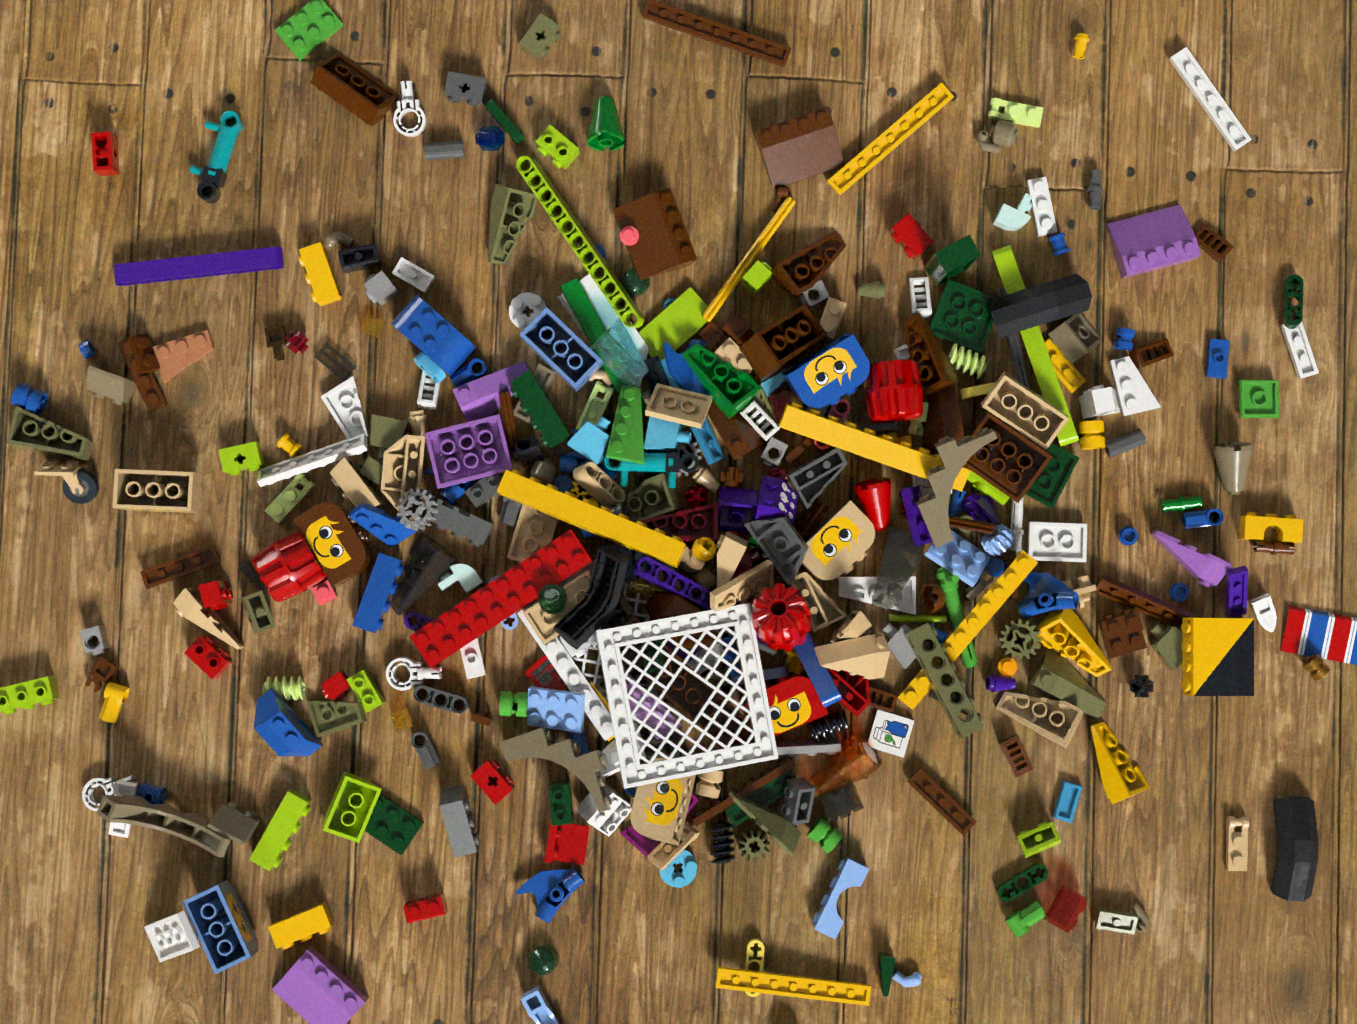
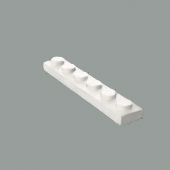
M1185 47L1169 59L1233 152L1251 141L1252 139L1188 48Z
M361 434L258 470L257 482L260 487L271 485L282 479H289L294 475L306 473L320 466L324 467L329 463L340 461L344 457L347 458L367 451V437L365 434Z

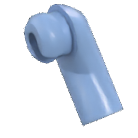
M896 970L892 975V979L907 988L918 986L921 983L922 976L919 972H914L911 976H905Z

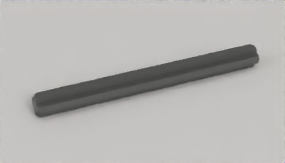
M1005 288L995 291L997 298L1007 295ZM1018 334L1007 335L1017 380L1031 389Z

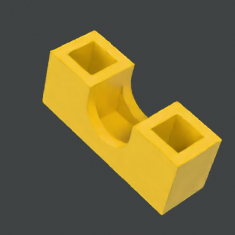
M1246 512L1245 516H1240L1238 539L1264 540V531L1270 526L1275 529L1278 542L1302 543L1303 519H1297L1296 515H1285V518H1277L1278 514H1266L1265 517L1258 516V513Z

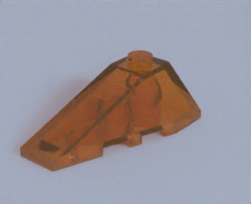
M857 731L841 744V751L835 757L831 755L827 759L829 762L824 769H818L808 781L816 788L815 798L866 778L874 773L880 765L876 754L861 732Z

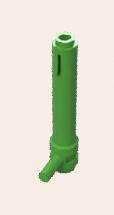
M943 567L936 568L937 573L935 575L936 579H939V585L945 592V603L954 631L965 618L957 589L959 587V577ZM971 641L960 654L962 663L966 668L977 666L976 662L978 661L973 642Z

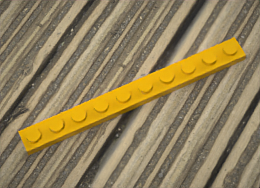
M1024 550L1021 551L943 643L948 661L954 662L1038 564ZM938 658L932 659L933 666L939 668L941 665ZM923 669L918 672L898 696L912 710L932 688Z

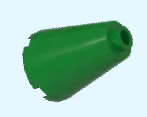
M603 95L595 102L587 142L588 146L593 150L604 151V148H610V151H614L624 146L625 137L614 99Z

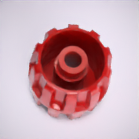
M898 359L870 365L869 375L864 381V393L871 422L878 424L896 423L899 420L906 422L923 415L922 384L916 361Z
M300 531L275 541L252 557L254 568L259 573L261 582L265 583L267 592L276 602H282L301 594L326 577L325 572Z
M776 583L774 588L769 589L767 586L763 588L761 596L754 598L752 602L753 613L751 614L753 627L760 640L766 642L770 649L775 651L777 649H785L788 652L792 651L793 647L798 644L802 645L806 641V633L811 631V613L805 598L802 597L799 590L793 586L786 588L784 583Z

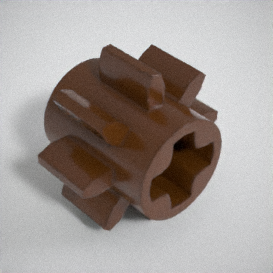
M725 467V472L720 473V481L724 482V487L737 488L738 483L743 482V473H739V468Z

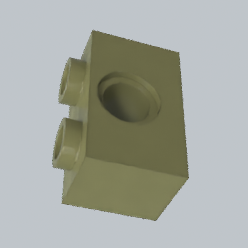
M262 590L241 598L254 634L276 627Z

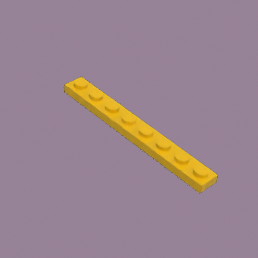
M941 82L834 174L827 183L838 196L842 195L954 98L952 93Z
M717 967L715 987L721 989L869 1006L872 987L870 984L727 967Z

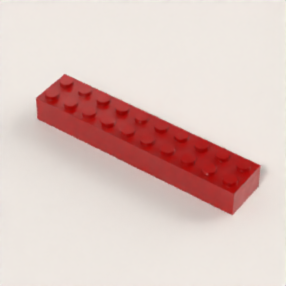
M572 528L409 637L429 667L432 668L594 560Z

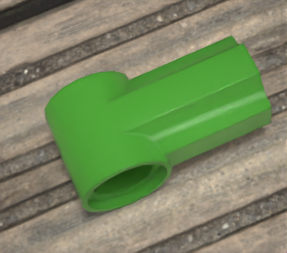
M1035 901L1020 912L1016 911L1007 916L1005 922L1014 936L1019 937L1025 934L1030 929V926L1047 915L1040 904Z

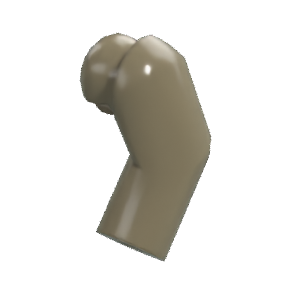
M981 130L976 136V141L981 150L999 154L1001 146L991 143L988 138V132Z
M338 231L325 237V245L332 248L335 246V243L341 242L351 247L354 243V238Z
M1134 903L1130 909L1138 915L1136 931L1144 933L1148 928L1149 916L1138 903Z

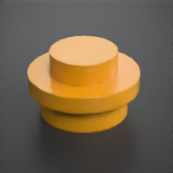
M1005 657L998 662L997 668L1001 675L1010 677L1017 671V664L1012 658Z

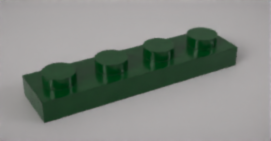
M788 770L745 798L767 807L784 796L787 779L795 778L791 770ZM736 803L724 809L734 826L749 818Z

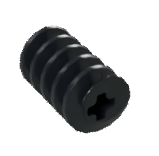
M844 709L843 714L836 710V717L830 712L828 713V719L822 716L821 722L815 719L814 724L811 722L807 723L812 739L815 738L818 742H821V736L827 740L828 733L835 737V731H838L842 735L843 728L850 732L849 722Z
M729 822L710 823V825H714V828L710 829L709 832L715 833L714 836L709 838V840L715 841L714 844L710 845V848L716 849V851L710 853V855L716 857L711 863L723 864L731 862V860L735 859V855L730 853L735 850L733 846H730V844L734 843V839L728 837L732 836L734 832L728 829L732 828L733 824Z

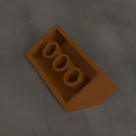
M339 52L318 64L311 80V84L317 87L318 90L324 92L371 127L383 119L399 96Z

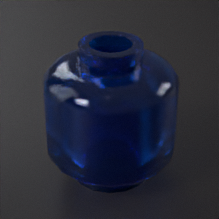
M483 126L476 133L475 141L482 151H499L505 143V135L498 126Z

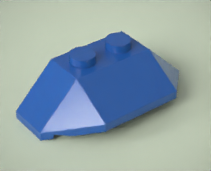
M273 688L257 699L254 729L278 756H309L323 746V743Z

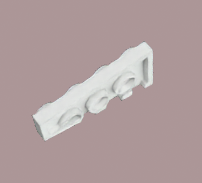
M916 576L838 577V596L916 615Z

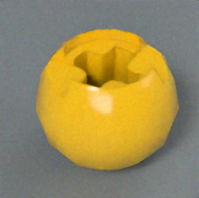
M701 537L693 543L692 553L696 559L706 562L715 556L716 545L710 538Z

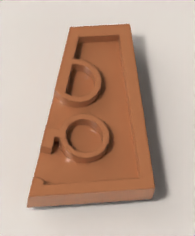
M209 330L153 346L160 366L159 370L163 383L166 384L175 375L180 374L189 365L197 362L215 349Z

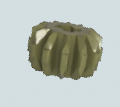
M750 829V836L744 832L745 840L739 838L738 842L744 845L738 846V850H745L741 854L742 858L748 855V862L754 857L757 863L759 862L758 856H761L763 860L766 858L763 852L770 853V849L765 846H769L771 843L770 841H764L768 837L766 834L760 837L761 830H757L756 835H754L753 829ZM753 841H756L759 848L751 850L749 844L751 842L753 844Z

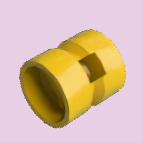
M1104 421L1079 422V433L1082 434V437L1079 439L1081 450L1105 448V437L1102 436Z

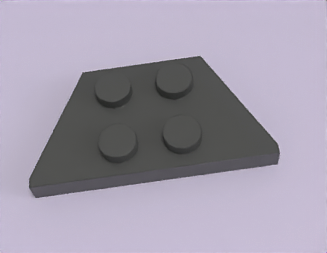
M786 516L749 521L744 524L769 560L773 562V565L788 585L791 584L805 558L809 546Z

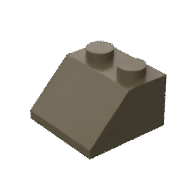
M1082 313L1071 316L1048 334L1052 342L1061 350L1064 358L1071 364L1103 341Z
M90 365L88 366L87 390L93 391V396L104 399V396L110 397V402L122 405V402L130 403L136 387L135 382Z
M230 801L221 805L207 827L243 845L252 839L261 819L257 817L258 814L254 811H245L240 808V804Z

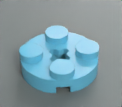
M684 849L663 871L659 869L662 880L666 884L677 888L690 884L697 873V863L694 855L687 849ZM676 863L678 865L682 863L681 868L683 870L681 872H674L673 864Z

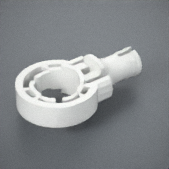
M401 81L402 99L401 102L397 101L393 123L397 131L402 135L415 137L424 131L427 118L424 111L420 108V101H414L412 81ZM408 112L416 113L418 123L421 124V117L423 118L421 127L416 125L412 129L402 126L403 115ZM397 120H399V124L402 126L404 130H406V132H403L399 128Z
M399 657L388 665L386 679L394 689L403 691L415 685H422L423 679H441L442 673L440 671H442V668L422 666L423 662H415L409 657ZM397 661H403V662H401V663H399L398 665H395V666L393 667V665H394ZM405 665L410 671V678L407 682H399L398 685L399 679L396 677L395 670L398 666Z
M133 774L121 779L122 781L138 784L137 781L133 782V780H136ZM113 776L108 779L94 778L86 783L82 791V799L87 808L92 811H98L99 807L94 805H100V803L95 801L93 796L94 789H91V787L96 788L100 785L105 790V795H114L117 783L115 781L117 780L116 777Z

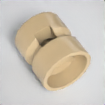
M717 770L698 774L700 781L696 783L694 793L706 797L719 798L721 790L719 783L723 780L724 771Z

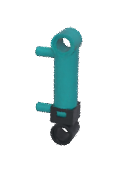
M226 111L222 114L220 119L221 125L210 121L205 122V128L217 131L218 135L208 165L204 166L203 169L193 165L190 167V173L200 175V178L203 180L197 187V194L209 204L216 203L220 198L221 193L218 187H224L227 178L225 173L238 134L244 127L243 120L234 111ZM231 119H236L233 126H228ZM211 188L212 194L205 196L206 190Z
M644 452V465L620 460L616 467L611 465V458H606L605 456L604 459L605 466L609 470L620 471L621 487L628 486V471L668 472V487L675 488L676 473H681V469L688 473H694L700 467L699 458L691 453L684 454L681 457V453ZM693 458L695 460L693 468L688 469L685 466L686 459Z

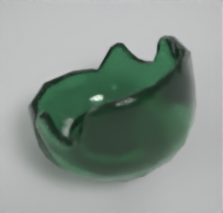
M635 268L628 269L620 278L621 284L630 297L643 295L650 287V278L639 281Z
M548 583L539 590L537 601L543 611L547 614L555 615L564 610L567 594L560 585Z
M550 945L534 948L528 955L529 969L536 975H547L553 972L559 964L557 950Z

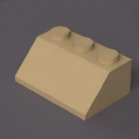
M344 457L331 470V481L337 488L341 487L344 491L342 495L348 503L352 502L357 507L364 502L379 509L386 506L365 477L359 473L352 460Z

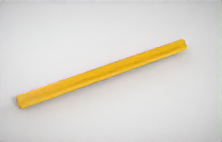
M787 197L702 314L704 320L710 322L793 208L796 202L794 199Z

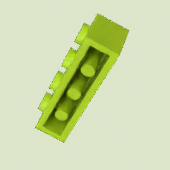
M46 676L0 688V712L7 715L15 713L16 708L22 707L23 710L35 708L34 704L41 702L42 706L54 703L53 699L59 698L55 676Z

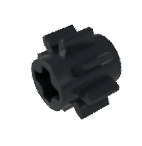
M1135 675V679L1130 680L1129 690L1135 693L1134 697L1148 698V693L1154 692V681L1148 679L1149 675Z

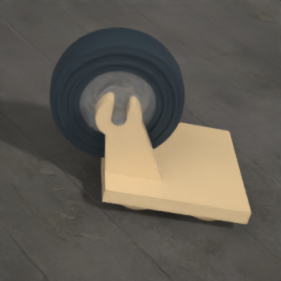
M48 459L47 462L34 471V475L62 476L64 478L62 488L65 496L77 504H85L92 501L99 491V482L96 476L90 471L84 470L86 462H79L78 459H69L67 461Z

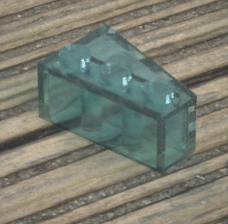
M620 318L590 347L626 386L633 387L649 371Z

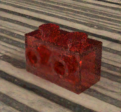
M1062 884L1044 919L1069 933L1070 930L1075 928L1077 924L1076 918L1079 913L1085 910L1087 898Z

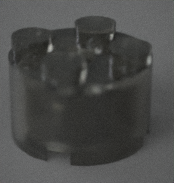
M853 782L841 785L839 788L831 789L818 796L828 822L838 819V816L841 819L851 815L852 810L856 812L864 808Z

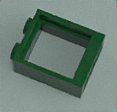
M571 780L552 781L548 786L552 826L572 824L574 811Z

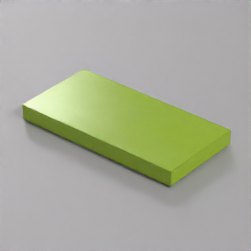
M691 287L639 332L649 347L647 354L650 357L658 355L660 361L665 359L663 347L665 342L674 351H677L708 323L702 318V314L708 306Z

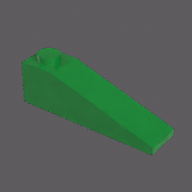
M697 343L682 353L684 360L728 419L742 410L761 390V387L749 374L732 367L731 363L722 361L716 357V354Z

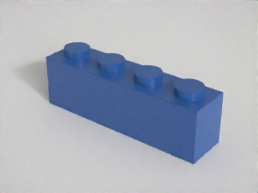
M383 553L378 554L352 624L353 626L372 633H377L378 630L381 631L385 621L382 619L383 615L389 611L391 606L390 596L395 594L398 586L396 583L397 577L402 575L405 567L402 565L403 560Z

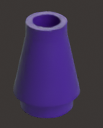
M992 673L986 676L985 686L987 690L993 693L1015 689L1016 681L1015 678Z

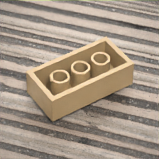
M1006 372L1002 373L981 403L983 408L1046 450L1069 420L1068 414Z

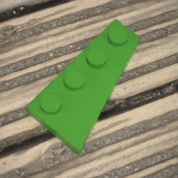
M622 385L606 458L644 465L641 388Z

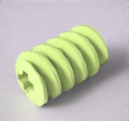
M954 343L947 356L951 364L956 363V370L962 366L963 373L969 369L970 376L976 372L977 379H979L983 375L989 359L985 362L986 357L984 355L978 359V352L971 356V349L964 353V346L957 350L958 344Z
M268 676L263 684L262 695L273 688L282 699L284 697L286 700L291 698L298 700L299 697L302 700L305 699V684L301 676H298L297 681L294 680L293 676L290 677L289 681H287L286 676H283L281 682H279L278 676H275L274 682Z

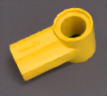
M113 682L107 684L104 691L105 700L99 719L111 723L117 722L122 704L125 703L129 695L128 687Z

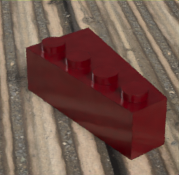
M718 502L641 520L640 522L647 524V528L651 530L657 528L666 532L665 535L668 537L677 536L683 539L685 544H693L701 537L710 538L716 543L718 541Z

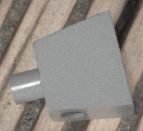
M889 622L882 631L889 637L887 644L890 653L900 666L906 669L916 658L905 637V634L912 631V629L904 624L896 629ZM923 641V647L925 648L930 642Z

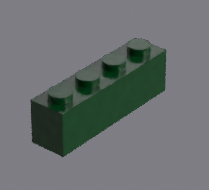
M530 370L510 381L512 387L509 389L515 398L519 396L522 403L519 405L525 414L529 413L532 417L530 423L535 431L539 429L542 433L540 439L545 447L549 445L552 449L571 437Z

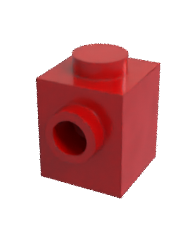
M343 670L337 672L321 684L323 688L321 691L327 699H338L340 701L348 695L347 691L351 687L346 680L348 677Z

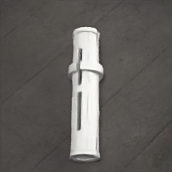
M1024 496L1019 503L1012 499L1010 530L1013 532L1015 541L1011 544L1009 551H1022Z

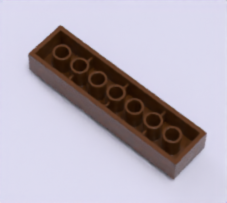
M633 615L625 625L641 622ZM640 643L632 644L633 647L639 651L641 650ZM666 644L662 648L669 655L673 652ZM621 646V647H619V648H620V654L622 653V651L624 650V648H625L626 646ZM628 648L623 657L632 662L638 653ZM662 654L663 662L665 664L668 660V657ZM677 654L674 655L676 660L681 663L683 662ZM640 655L635 665L644 670L643 658ZM671 660L665 669L674 675L680 666ZM685 664L686 667L694 671L688 664ZM632 667V669L640 676L641 672ZM682 668L663 697L684 717L693 722L714 689ZM659 671L649 672L647 674L655 678ZM663 671L657 681L667 686L672 677ZM645 675L642 677L649 685L653 682ZM656 683L653 686V688L661 695L664 688H662ZM716 692L711 701L720 706L725 698ZM727 701L722 709L731 715L735 707ZM708 704L703 713L712 718L717 708ZM720 711L715 721L723 726L729 717ZM739 711L734 715L740 722H743L745 716ZM701 715L695 724L704 730L709 720ZM731 720L726 729L735 734L740 725ZM712 723L707 733L715 738L721 728ZM723 731L718 740L727 746L732 736ZM715 743V745H716L719 749H722V748H723V747H722L721 745H719L718 743Z

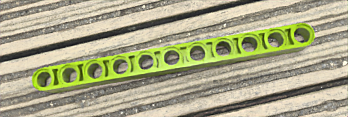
M528 156L519 157L516 162L518 171L623 324L630 328L641 327L644 323L643 314L539 163ZM529 161L530 167L526 170L525 164ZM540 176L541 181L536 185L535 180ZM551 192V198L546 200V194ZM558 207H561L562 212L557 216L556 210ZM571 222L572 229L567 231V224ZM582 237L583 243L578 247L577 241ZM593 253V260L589 262L588 255ZM603 268L604 275L599 277L598 272ZM613 283L615 289L610 293L609 286ZM622 299H624L626 304L624 308L621 309L619 303ZM635 314L636 322L631 324L630 317Z
M1008 245L992 251L1007 295L1026 289L1011 246ZM1039 325L1020 331L1043 398L1069 416V420L1057 435L1060 446L1079 441Z

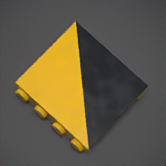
M1183 618L1181 625L1183 632V642L1181 645L1182 695L1254 696V619Z

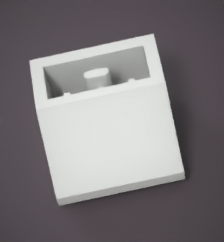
M606 784V793L610 795L612 800L611 810L599 812L590 793L576 810L586 822L609 837L629 815L632 808H630V803Z

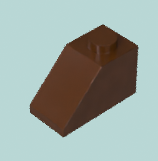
M736 314L722 328L728 338L730 337L739 347L755 334Z

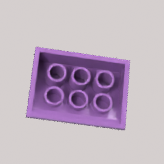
M1181 205L1106 224L1121 279L1192 261L1201 256L1196 236Z
M500 414L425 433L438 489L504 473L506 470L512 471L513 469L506 432Z
M313 946L306 950L272 989L309 1024H346L369 998Z

